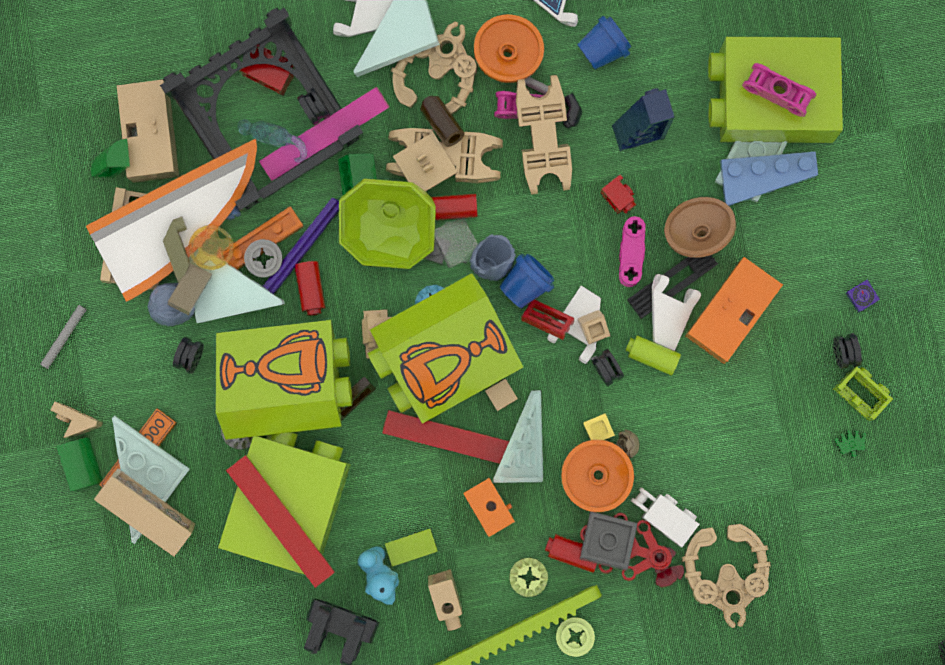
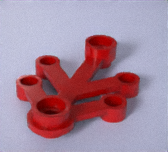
M617 513L614 516L615 518L623 517L628 521L624 513ZM646 520L639 521L636 530L638 534L644 537L649 549L639 546L634 537L630 559L639 556L645 558V560L633 567L628 566V569L634 572L631 578H627L624 574L625 571L622 570V577L626 581H633L636 575L651 567L656 570L666 569L672 560L670 551L666 547L657 544L651 532L650 523ZM641 524H646L648 526V530L646 532H642L639 530V526ZM587 525L582 528L580 533L582 541L584 540ZM657 554H662L664 556V560L662 562H657L655 560V556ZM599 564V569L602 573L608 574L612 572V567L609 570H603Z

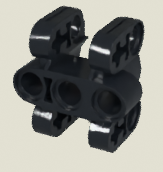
M313 598L306 620L313 624L304 650L311 652V654H317L328 632L347 638L340 663L341 665H352L353 661H356L362 642L372 644L380 622L332 603Z

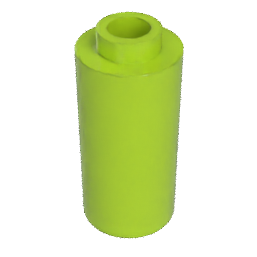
M638 335L635 339L630 338L625 350L629 352V358L671 376L681 356L678 352Z

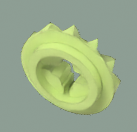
M521 559L513 565L510 571L511 586L522 596H536L547 585V570L536 559ZM529 567H531L532 575L539 578V580H532L529 588H526L525 579L518 577V575L527 574Z
M572 617L564 620L557 628L556 641L561 651L565 654L578 657L586 654L592 648L595 640L594 630L586 620ZM569 628L576 633L584 630L579 636L582 643L581 646L576 641L566 643L571 637Z

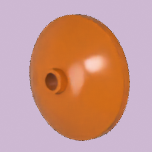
M507 14L491 18L481 26L474 41V56L478 66L486 75L500 82L514 83L520 79H527L539 68L544 55V43L538 29L530 21L517 15ZM509 52L512 56L505 57L503 53Z
M589 440L579 444L568 454L562 467V484L567 496L578 507L591 512H605L619 506L630 494L634 482V470L630 458L623 449L606 440ZM600 470L603 473V478L596 479L594 476L595 471Z

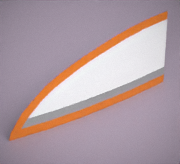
M256 139L86 225L126 302L153 287L174 271L163 243V239L173 219L183 216L187 230L179 232L189 258L229 216L236 206L235 201L241 198L254 170L257 152Z

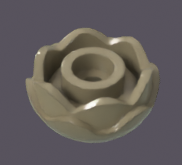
M624 430L618 433L619 439L616 445L623 449L631 459L639 451V439L632 431Z

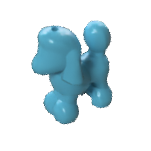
M378 546L372 547L364 551L358 558V565L367 574L365 593L386 605H392L395 601V588L399 584L398 574L384 565L383 559L386 556L384 549Z

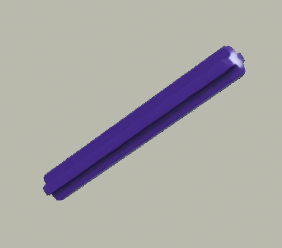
M331 198L283 259L279 270L265 282L263 287L269 290V292L275 294L293 271L295 265L300 262L339 212V201L337 199Z

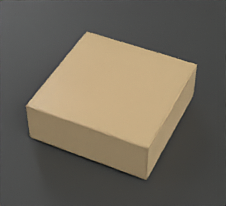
M506 379L485 391L497 411L518 399Z

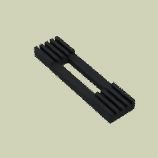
M712 255L698 258L686 257L663 275L670 279L688 265L694 273L667 291L665 295L673 297L717 266L718 262L715 261ZM653 282L627 299L640 319L652 312L651 291Z

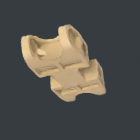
M557 75L550 76L551 85L548 86L547 93L540 98L530 95L524 79H520L517 82L516 108L519 127L530 125L533 148L521 150L524 174L531 195L538 194L537 185L540 184L541 177L547 173H553L558 176L560 182H562L563 191L570 190L572 163L570 146L568 144H557L555 122L567 121L565 99Z
M406 128L389 132V140L399 142L400 145L407 148L421 140L422 137L424 138L433 133V129ZM465 132L464 137L453 146L446 147L443 142H440L458 172L455 175L456 182L484 183L500 179L501 172L490 170V167L482 163L481 158L484 153L492 151V149L502 148V139L484 133ZM468 140H470L469 153H467V152H468ZM468 161V173L466 175V165ZM397 163L386 164L387 172L405 177Z

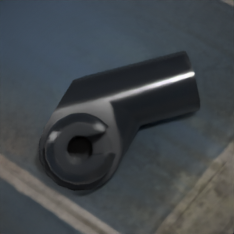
M574 93L564 97L569 110L566 115L567 121H562V124L567 129L577 126L582 115V109Z

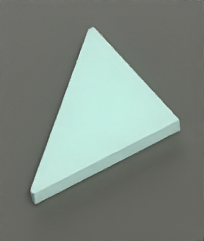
M393 0L354 69V74L357 77L440 45L427 0Z
M200 246L189 257L191 264L212 274L211 279L194 306L197 323L285 304L284 300L278 298L203 246Z
M540 390L531 391L494 476L493 483L543 482Z
M114 416L112 422L120 470L166 502L190 468L117 416ZM129 525L131 541L135 544L141 533Z

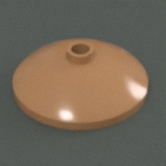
M711 197L693 198L678 205L670 213L665 223V237L669 246L677 253L687 257H705L717 253L728 245L735 234L736 220L732 209L723 201Z

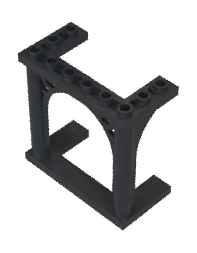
M277 7L266 14L267 19L264 20L266 28L261 29L258 27L248 34L250 38L243 42L241 40L235 41L228 46L230 50L226 53L221 54L218 52L208 59L210 63L203 67L197 65L189 70V76L186 78L181 72L177 75L173 72L162 79L164 83L160 87L169 98L177 102L213 160L232 151L221 133L217 122L216 105L219 93L226 81L237 71L245 67L268 64L285 69L300 81L307 93H309L308 90L314 87L329 110L330 115L342 109L292 30L291 19L285 8L279 10ZM269 42L275 43L277 47V52L271 59H267L264 56V48ZM259 47V57L256 59L250 58V53L254 54ZM282 50L286 53L283 56L288 59L285 63L279 61ZM237 63L238 67L236 69H232L231 64ZM215 75L220 76V81L216 84L207 80L208 78L215 79ZM200 85H207L213 89L214 93L211 97L203 98L197 94V88ZM199 102L210 103V110L206 112L205 106L201 107ZM356 125L343 133L335 143L260 190L256 188L250 178L241 198L235 201L239 210L243 212L249 210L363 138V131L360 126Z

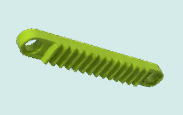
M593 585L434 665H472V661L479 664L480 657H484L487 660L489 659L490 652L497 655L498 648L505 651L506 644L509 643L513 647L515 646L516 639L523 642L524 635L531 638L532 631L535 630L537 633H541L542 626L549 629L550 622L557 625L559 624L560 617L567 620L568 613L575 616L576 609L600 598L602 594L598 586Z

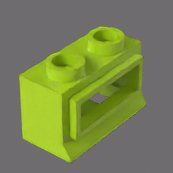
M856 366L833 389L864 418L872 421L893 398L888 395L890 391L881 383L877 385L871 379L872 375L863 367L858 368ZM852 377L879 400L873 408L846 385Z

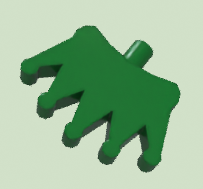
M848 430L847 439L841 433V442L838 441V438H835L834 441L839 447L841 454L851 451L852 457H857L856 450H865L866 433H862L860 438L859 431L856 430L853 437L851 431Z

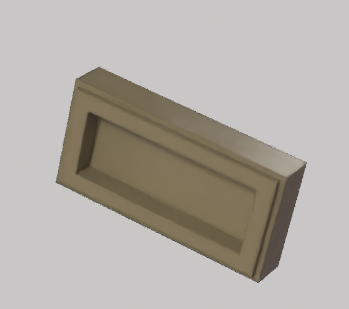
M190 263L185 275L168 300L167 305L189 315L211 279L212 274Z

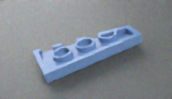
M816 152L723 159L720 161L724 203L728 206L814 178L818 175Z

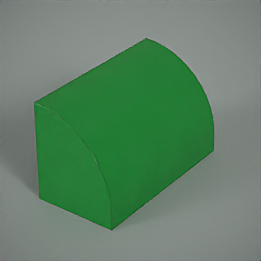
M127 139L116 141L96 156L91 166V178H114L130 167Z
M347 154L338 159L343 195L363 179L377 180L373 154Z
M82 438L56 446L70 492H77L98 485L103 481L90 438Z

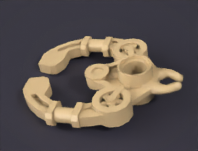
M454 21L446 27L443 34L437 35L440 45L399 60L395 68L392 67L394 92L401 104L411 108L418 98L415 92L405 87L404 84L406 74L403 71L407 63L412 64L415 57L421 59L429 57L428 72L433 79H442L452 69L461 78V82L458 84L461 90L457 98L452 96L451 101L446 104L451 114L466 106L467 103L465 101L469 93H472L474 90V79L478 67L476 61L467 55L462 45L466 34L464 25L461 24L459 26L460 34L453 36L451 30L458 26V22ZM448 43L452 44V52L443 54L442 47Z
M741 524L729 525L727 528L728 540L735 543L746 541L751 547V553L756 552L758 564H754L756 572L742 580L733 565L725 564L720 568L718 580L714 584L710 580H702L700 578L701 571L696 572L694 560L699 559L697 553L700 547L710 546L717 540L713 528L701 529L691 539L685 557H682V562H685L686 567L685 578H687L697 602L706 605L710 603L722 610L725 621L731 628L736 626L731 620V615L738 613L740 619L737 624L739 627H743L746 620L745 607L754 598L765 595L768 590L769 567H771L766 555L768 547L764 546L759 537L746 526ZM732 591L737 594L738 602L736 605L727 602L726 595L728 592Z

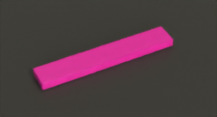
M375 87L259 162L271 181L338 140L340 135L354 126H360L389 108V105L379 89Z

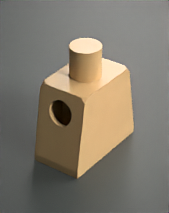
M451 569L429 575L428 588L438 620H445L448 631L460 628L459 616L462 615V607Z

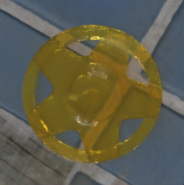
M214 225L199 228L193 233L189 241V254L192 260L199 267L207 270L222 268L231 260L234 252V244L230 234L223 228ZM207 230L204 237L198 236L201 232ZM218 231L222 232L227 238H219ZM193 246L198 249V254L196 255V257L194 255ZM229 249V254L224 259L223 252ZM211 260L216 266H207L204 264Z

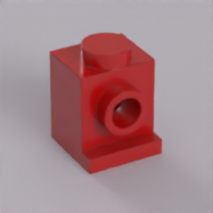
M621 175L603 187L601 195L617 214H620L622 211L626 214L636 204L632 197L634 193L627 184L622 185L623 177Z

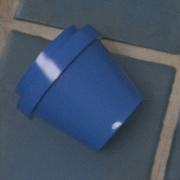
M604 15L598 19V23L577 44L595 70L621 57L626 58L630 55L629 49L631 48L630 43L611 17L606 19Z
M520 254L516 258L517 262L500 285L503 293L519 308H523L543 293L550 292L554 288L552 283L554 278L530 254L526 256Z

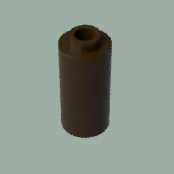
M428 96L422 101L420 111L446 147L457 144L464 137L465 132L439 96Z

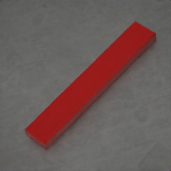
M389 410L382 432L386 435L499 464L510 442L432 421H426L422 424L417 417Z
M247 455L226 470L315 588L335 573L334 569Z

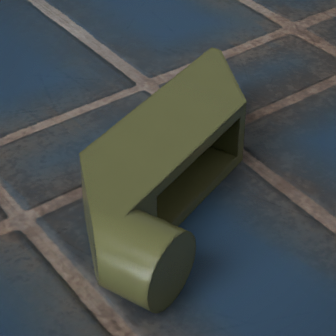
M183 216L173 219L163 239L178 284L190 265L179 232L187 230Z

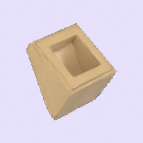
M599 310L578 318L579 325L588 344L610 336L605 317Z

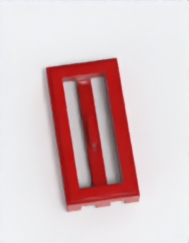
M537 300L530 302L521 316L523 322L562 340L565 338L566 332L568 333L570 330V326L574 324V317ZM533 308H535V309H537V310H539V311H542V312H544V313H546V314L543 315V314H541V313H539V312L533 310ZM552 317L557 318V319H559V320L565 322V324L560 323V322H558V321L552 319Z

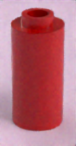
M476 194L431 197L436 206L435 220L478 217Z
M318 262L298 263L295 265L301 310L302 312H307V316L319 315L321 310L325 309Z
M555 534L554 538L549 537L545 547V551L549 552V558L594 573L597 566L596 563L579 559L582 543Z

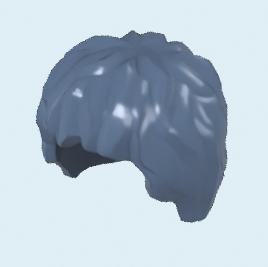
M491 234L475 247L469 260L470 267L479 277L485 280L498 281L511 271L516 256L514 254L515 249L512 248L510 241L503 235Z
M178 283L159 285L149 297V314L160 325H180L190 320L194 314L195 307L187 315L167 305Z

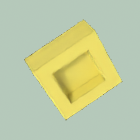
M606 414L583 423L590 440H605L615 436Z

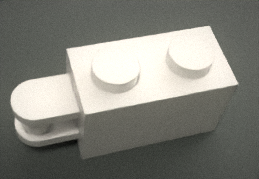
M640 488V493L635 499L632 498L631 502L645 512L642 518L679 547H683L699 526V523L695 521L697 516L686 508L684 511L680 510L676 506L678 502L668 494L665 496L658 494L655 498L646 490ZM647 498L653 501L648 509L643 506Z

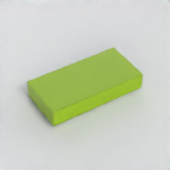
M431 528L385 543L392 567L438 552Z

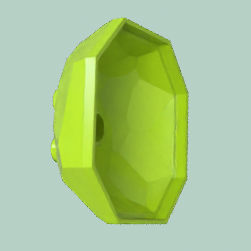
M363 179L339 200V243L362 265L410 269L434 251L435 203L427 192L413 182Z

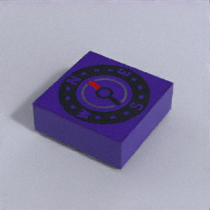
M868 280L846 292L858 313L880 300Z

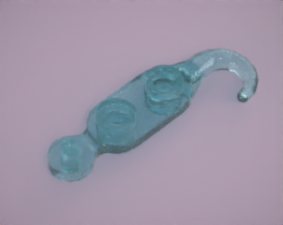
M242 119L237 124L238 130L242 135L247 136L251 134L259 142L277 147L295 145L300 151V157L295 158V162H303L307 157V148L304 142L299 137L288 133L285 128L263 121L251 124L247 119Z

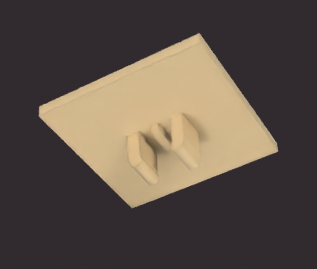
M434 132L393 156L407 181L415 183L425 192L458 173Z

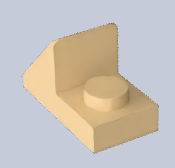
M54 402L51 411L57 413L56 418L67 423L72 420L64 438L76 437L97 429L103 424V422L60 402Z

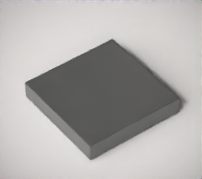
M590 512L579 559L627 571L637 523Z

